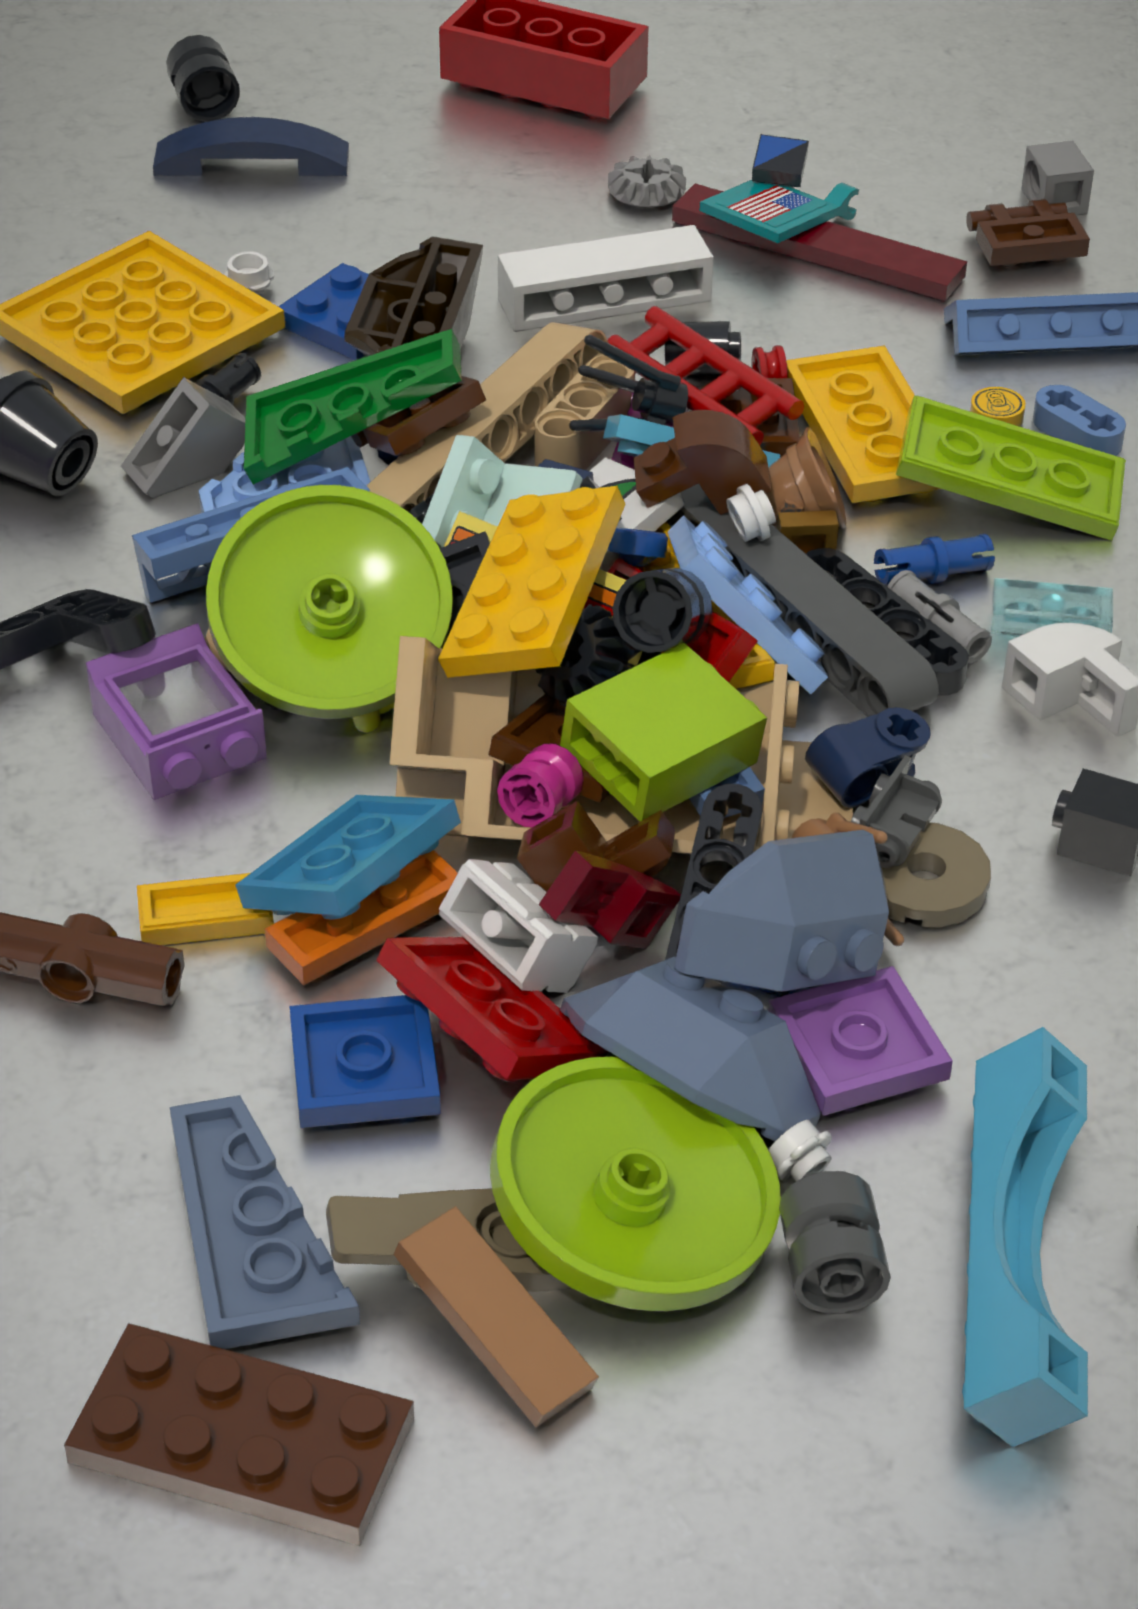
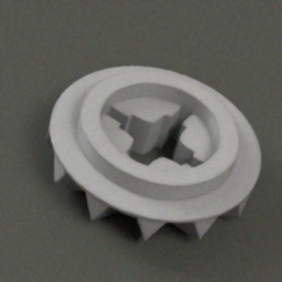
M650 155L646 159L632 156L629 162L615 163L614 171L608 173V189L616 199L631 206L656 208L670 204L682 197L686 190V177L683 176V168L678 165H671L670 160L667 158L656 160L652 159Z

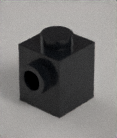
M1083 768L1073 791L1062 790L1054 809L1052 826L1061 828L1057 855L1132 876L1138 862V784Z

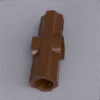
M0 912V972L37 979L48 993L60 1000L69 1003H83L88 1001L95 992L161 1006H172L180 991L182 973L185 967L183 950L118 937L110 924L90 914L77 913L71 915L63 925Z

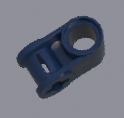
M898 707L887 708L878 714L848 724L834 725L826 729L810 744L806 751L805 760L844 807H857L870 800L872 791L881 774L891 776L905 755L911 757L907 775L914 777L916 772L913 761L916 754L925 749L931 736L930 727L925 719L911 710Z

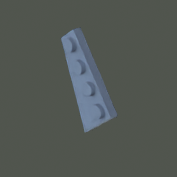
M241 1096L170 1107L171 1123L209 1344L218 1348L228 1349L360 1325V1309L349 1287L344 1288L334 1270V1263L322 1239H317L304 1217L303 1205L292 1186L287 1187L276 1167V1158Z

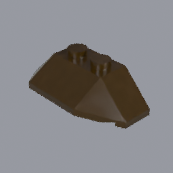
M432 236L420 243L418 250L402 254L369 273L346 327L344 341L364 355L370 356L452 329L461 350L470 325L483 245Z

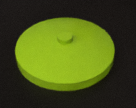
M314 485L292 489L275 495L248 511L233 525L220 543L211 563L206 587L207 617L213 643L219 656L234 677L254 695L279 709L297 715L321 719L356 717L377 711L394 703L400 636L427 638L435 646L443 649L450 628L453 604L452 584L446 561L439 546L427 529L408 511L389 499L367 490L341 485Z
M593 1057L571 1061L556 1066L530 1081L519 1091L507 1108L492 1147L490 1159L492 1192L501 1217L514 1239L540 1267L574 1290L608 1304L644 1311H674L693 1308L715 1301L732 1292L754 1272L762 1260L777 1228L780 1216V1183L771 1154L753 1126L737 1124L694 1104L619 1057Z

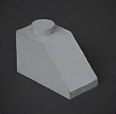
M183 377L124 460L121 467L138 487L152 498L224 473L236 454L244 446L245 418L229 401Z

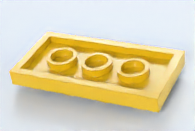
M885 345L786 360L787 377L792 378L794 396L804 402L802 414L810 429L815 433L825 456L852 503L874 502L882 498L913 493H929L940 489L896 475L908 411L915 394Z
M618 486L595 489L581 487L571 492L542 496L528 494L509 500L438 658L447 678L560 666L626 505Z

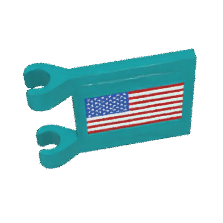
M749 180L700 201L699 211L773 242L780 243L835 217L852 220L856 216L857 209L848 205L851 198L859 194V189L845 183H839L822 200L797 190L792 186Z

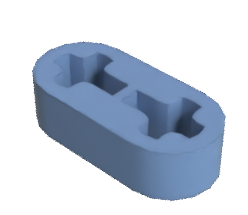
M1049 385L1037 392L1033 422L1041 431L1052 437L1117 456L1122 451L1126 422L1120 414L1069 386Z

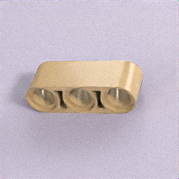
M603 354L595 356L586 364L589 367L635 380V371ZM578 372L535 420V466L537 467L545 459L586 470L610 444L611 440L603 439L604 431H572L569 428V423L572 420L607 419L608 416L620 414L627 416L630 409L632 392L598 382L597 380L582 376Z

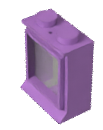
M198 623L153 638L148 643L124 652L110 653L86 662L93 715L153 800L267 759L263 711L255 709L209 649Z

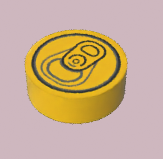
M987 387L974 393L971 399L970 412L1021 427L1024 420L1026 403L1024 398L1014 390L1004 387Z

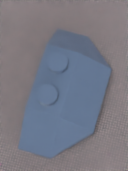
M865 830L773 840L765 843L727 872L709 894L702 891L686 904L674 969L687 975L780 992L875 976L878 961L883 952V938L889 908L885 880L873 834Z
M674 956L563 999L560 1011L569 1017L570 1022L581 1035L694 1104L737 1124L756 1127L760 1129V1133L764 1137L776 1141L787 1130L801 1121L809 1120L815 1127L817 1126L821 1113L786 1021L764 1009L763 1003L756 996L745 991L730 989L714 979L683 974L674 969L676 961Z

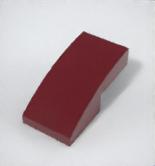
M575 850L538 905L555 921L593 927L610 944L646 949L680 901L681 895L674 888L632 868L596 855Z

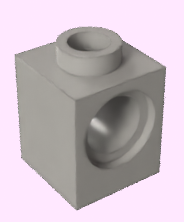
M1074 141L1027 146L1021 189L1029 201L1046 199L1049 204L1065 202L1068 213L1074 212L1075 215L1088 214L1094 169Z

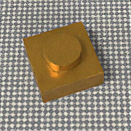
M835 510L778 513L777 529L805 554L817 548L837 549L839 523Z

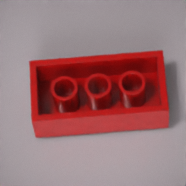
M467 0L439 27L440 78L458 82L459 85L466 88L478 87L499 92L507 98L520 97L540 102L548 108H565L581 112L589 118L610 119L647 77L649 26L538 0Z

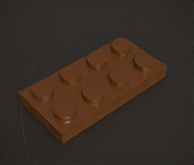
M128 1323L72 1428L64 1447L67 1463L360 1546L414 1421V1401Z

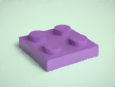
M894 966L876 970L875 976L825 984L769 1000L768 1011L786 1021L816 1103L823 1116L950 1080L953 1060Z

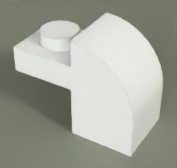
M1055 623L1042 626L1008 641L1002 688L1040 721L1075 704H1079L1116 737L1136 729L1138 677L1132 670L1119 662L1122 640L1104 629L1081 623Z

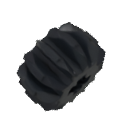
M589 604L585 609L583 608L560 666L535 669L536 673L542 675L538 686L545 694L557 699L559 704L566 707L567 699L631 669L628 666V661L640 652V650L633 648L621 638L614 625L612 613L601 606Z

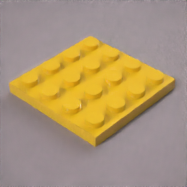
M147 231L0 304V335L122 414L136 409L145 402L177 387L183 377L190 379L285 328L283 309L151 231Z

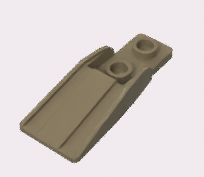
M492 1188L399 1194L398 1198L333 1196L328 1201L326 1219L331 1255L337 1263L401 1265L393 1255L398 1242L456 1206L528 1293L572 1289L540 1267L514 1239L497 1208ZM406 1271V1273H407V1279H408L416 1288L421 1289V1288L419 1287V1285L414 1281V1279H413V1278L409 1275V1273Z

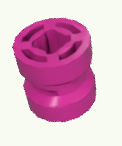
M557 744L538 746L527 754L521 763L514 765L500 779L497 789L499 803L505 814L515 823L524 827H534L559 812L562 807L567 806L580 793L584 781L582 768L577 758L566 748Z

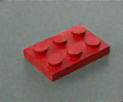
M464 937L387 938L376 960L397 979L396 985L401 992L412 999L421 1001L440 1019L439 1025L446 1033L467 1043L483 1058V1066L486 1070L502 1080L518 1082L521 1079H535L556 1066L580 1059L606 1057L609 1052L581 1035L570 1022L569 1017L565 1016L560 1011V1008L541 991L521 990Z

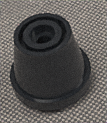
M24 370L1 378L0 477L3 475L49 492L54 496L67 494L84 479L94 462L98 448L96 433L72 413L54 395L50 383L37 374Z

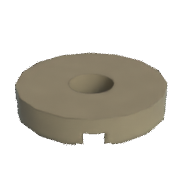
M929 823L924 832L921 831L918 841L904 863L890 868L881 867L886 885L889 908L888 918L905 923V917L922 920L921 927L940 928L963 922L981 909L986 900V893L990 888V860L981 845L963 831L940 823ZM916 871H929L939 877L935 879H922L912 873Z

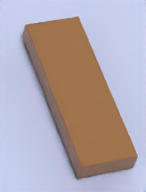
M456 1206L398 1242L393 1254L535 1428L593 1388L599 1378L596 1372Z

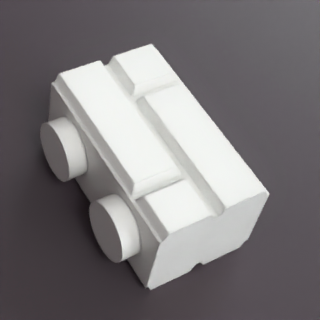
M468 859L465 864H462L439 907V915L514 984L525 991H542L545 989L548 992L567 993L575 985L597 945L598 937L586 926L555 921L538 904L547 892L538 884H532L531 878L512 863L494 862L491 864L489 861Z

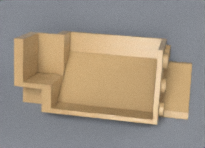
M400 636L389 765L398 768L395 797L454 799L461 823L446 835L522 841L524 832L532 827H524L510 819L503 811L497 793L500 779L513 766L488 754L492 736L545 694L538 686L542 675L536 673L535 669L447 678L438 661L442 651L441 648L435 646L427 638ZM775 664L773 681L736 689L746 699L755 703L759 710L767 717L758 762L750 766L765 788L762 803L761 829L756 850L768 841L792 838L794 831L802 823L810 819L821 818L828 820L830 815L836 812L840 813L850 822L853 817V808L844 807L807 764L805 755L812 742L782 740L783 727L796 728L800 681L787 680V664ZM578 794L567 805L569 806L578 801L606 841L640 822L611 794L600 803ZM687 799L663 813L675 829L672 853L691 855L700 815L690 799ZM741 813L724 818L722 839L733 842L736 821L741 817Z

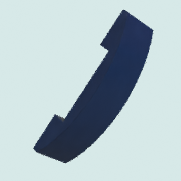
M237 117L213 120L184 128L157 142L153 163V176H202L205 159H298L299 176H347L349 143L322 129L289 120L264 117Z

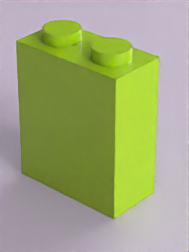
M682 643L567 699L560 746L570 751L577 758L579 764L641 822L660 810L664 812L756 764L759 758L767 717L759 710L755 703L746 699L727 682L710 663L705 662L690 647Z

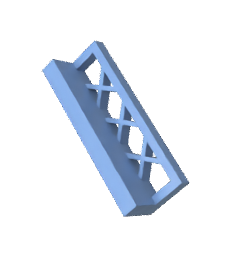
M1138 292L956 300L944 308V323L953 324L955 355L1138 347Z
M345 467L134 534L132 539L144 594L149 602L152 603L207 585L212 560L228 531L248 511L275 495L292 489L314 485H341L370 491V489L349 467ZM176 573H177V575H174V576H171V577H168V578H165V579H162V580L157 581V579H160V578H163V577H166V576H170V575H173V574H176Z

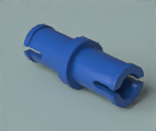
M987 534L943 541L938 536L923 539L921 545L878 549L874 555V564L885 563L886 566L897 564V566L876 569L874 571L876 578L886 586H888L895 575L904 570L912 571L918 579H926L931 584L945 581L948 575L991 570L994 566L995 556L983 557L982 554H972L992 551L994 546Z

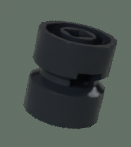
M203 35L187 36L178 41L169 51L166 65L169 78L175 87V92L185 112L195 120L204 122L219 120L229 115L237 105L240 97V88L220 44L211 37Z
M680 568L645 571L632 576L617 591L612 607L614 625L621 638L633 648L647 653L668 651L682 643L688 645L699 639L708 627L712 614L711 596L703 581L692 572Z

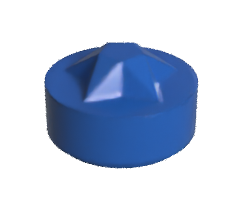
M616 528L608 551L618 553L623 561L632 566L644 567L657 558H666L668 537L665 533Z

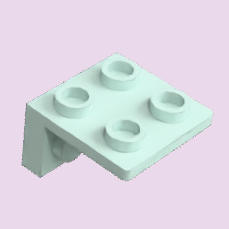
M456 435L422 525L431 534L439 548H442L459 511L498 527L509 500L528 494L542 496L571 492L580 488L582 477L574 470L507 464L474 436Z

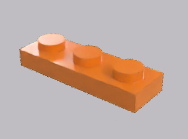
M432 850L429 853L418 856L401 869V874L395 881L378 887L360 902V908L351 915L339 919H325L322 917V914L296 912L265 928L266 947L304 986L385 943L387 938H394L439 914V907L458 872L435 850Z

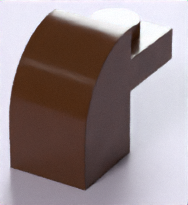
M694 410L674 416L675 438L667 442L655 443L642 454L634 457L636 492L647 508L697 484L701 486L720 515L729 512L726 499L737 495V488L742 485L748 484L754 493L760 490L764 491L765 494L772 491L767 456L751 432L736 418L718 411Z
M576 801L525 831L517 859L534 883L538 884L546 892L575 850L614 861L653 877L669 863V857L672 855L675 829L662 810L606 841L581 804Z

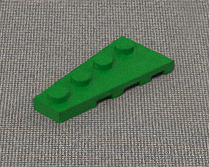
M449 329L246 396L244 470L252 484L254 485L462 381L460 344L453 330Z

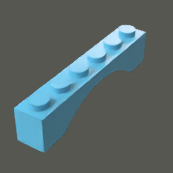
M1044 1027L976 1061L975 1094L973 1096L971 1204L969 1206L970 1241L969 1261L967 1263L968 1298L967 1321L965 1323L966 1355L965 1382L962 1393L964 1410L1012 1447L1088 1417V1352L1066 1334L1053 1315L1043 1287L1040 1260L1043 1219L1053 1183L1070 1146L1087 1120V1065Z

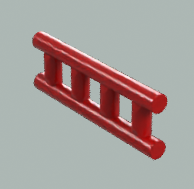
M658 306L651 307L645 315V323L651 328L629 343L619 335H612L607 340L609 344L662 372L680 376L681 383L686 384L688 387L686 406L691 411H718L736 418L748 428L759 446L764 439L763 432L757 429L759 425L777 412L790 420H796L804 411L803 401ZM670 340L686 350L665 366L649 356ZM704 364L722 374L701 390L684 380ZM637 373L638 375H640V376L643 377L644 379H648V378L644 377L643 375ZM741 387L758 398L738 414L720 404Z

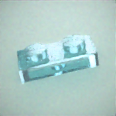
M994 578L991 610L992 634L1019 637L1042 626L1055 623H1081L1112 633L1113 588Z

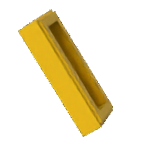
M250 873L137 885L142 942L157 945L265 934V928L274 924L273 911L243 908L236 884Z

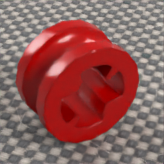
M781 345L773 346L771 352H764L762 347L753 348L751 358L752 369L766 378H788L786 356Z

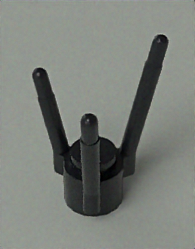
M593 335L585 336L584 342L587 346L648 379L641 378L639 381H635L586 365H581L578 368L579 374L632 392V408L634 411L640 412L642 417L638 419L674 427L673 417L685 413L688 401V387L686 384L681 383V377L662 372ZM607 419L572 420L569 423V428L572 431H605Z

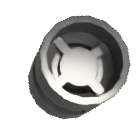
M824 1171L805 1176L791 1184L781 1197L779 1211L784 1238L789 1249L788 1261L793 1288L798 1301L807 1308L822 1313H846L862 1309L877 1301L888 1289L891 1276L885 1247L879 1233L880 1224L870 1184L860 1176L844 1171Z

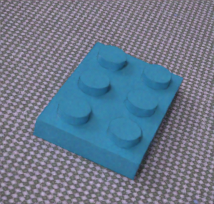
M355 795L238 882L236 888L242 906L249 909L272 910L276 915H289L298 912L322 914V917L325 919H339L351 915L360 908V902L378 887L395 881L400 876L401 869L418 856L429 853L437 848L439 839L461 823L454 799Z

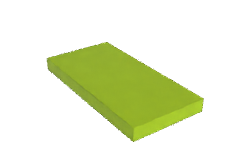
M914 395L908 411L896 475L1112 541L1119 527L1126 460Z

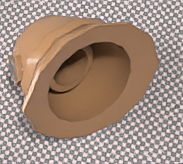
M807 427L797 444L788 446L786 453L768 467L772 491L766 493V496L771 503L776 522L772 523V525L777 529L778 513L835 510L839 523L838 528L844 529L847 524L845 507L837 482L815 433L810 427Z

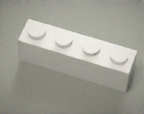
M695 225L498 254V299L514 332L545 327L551 322L566 324L648 311L653 306H658L662 309L707 302L712 300L714 257Z

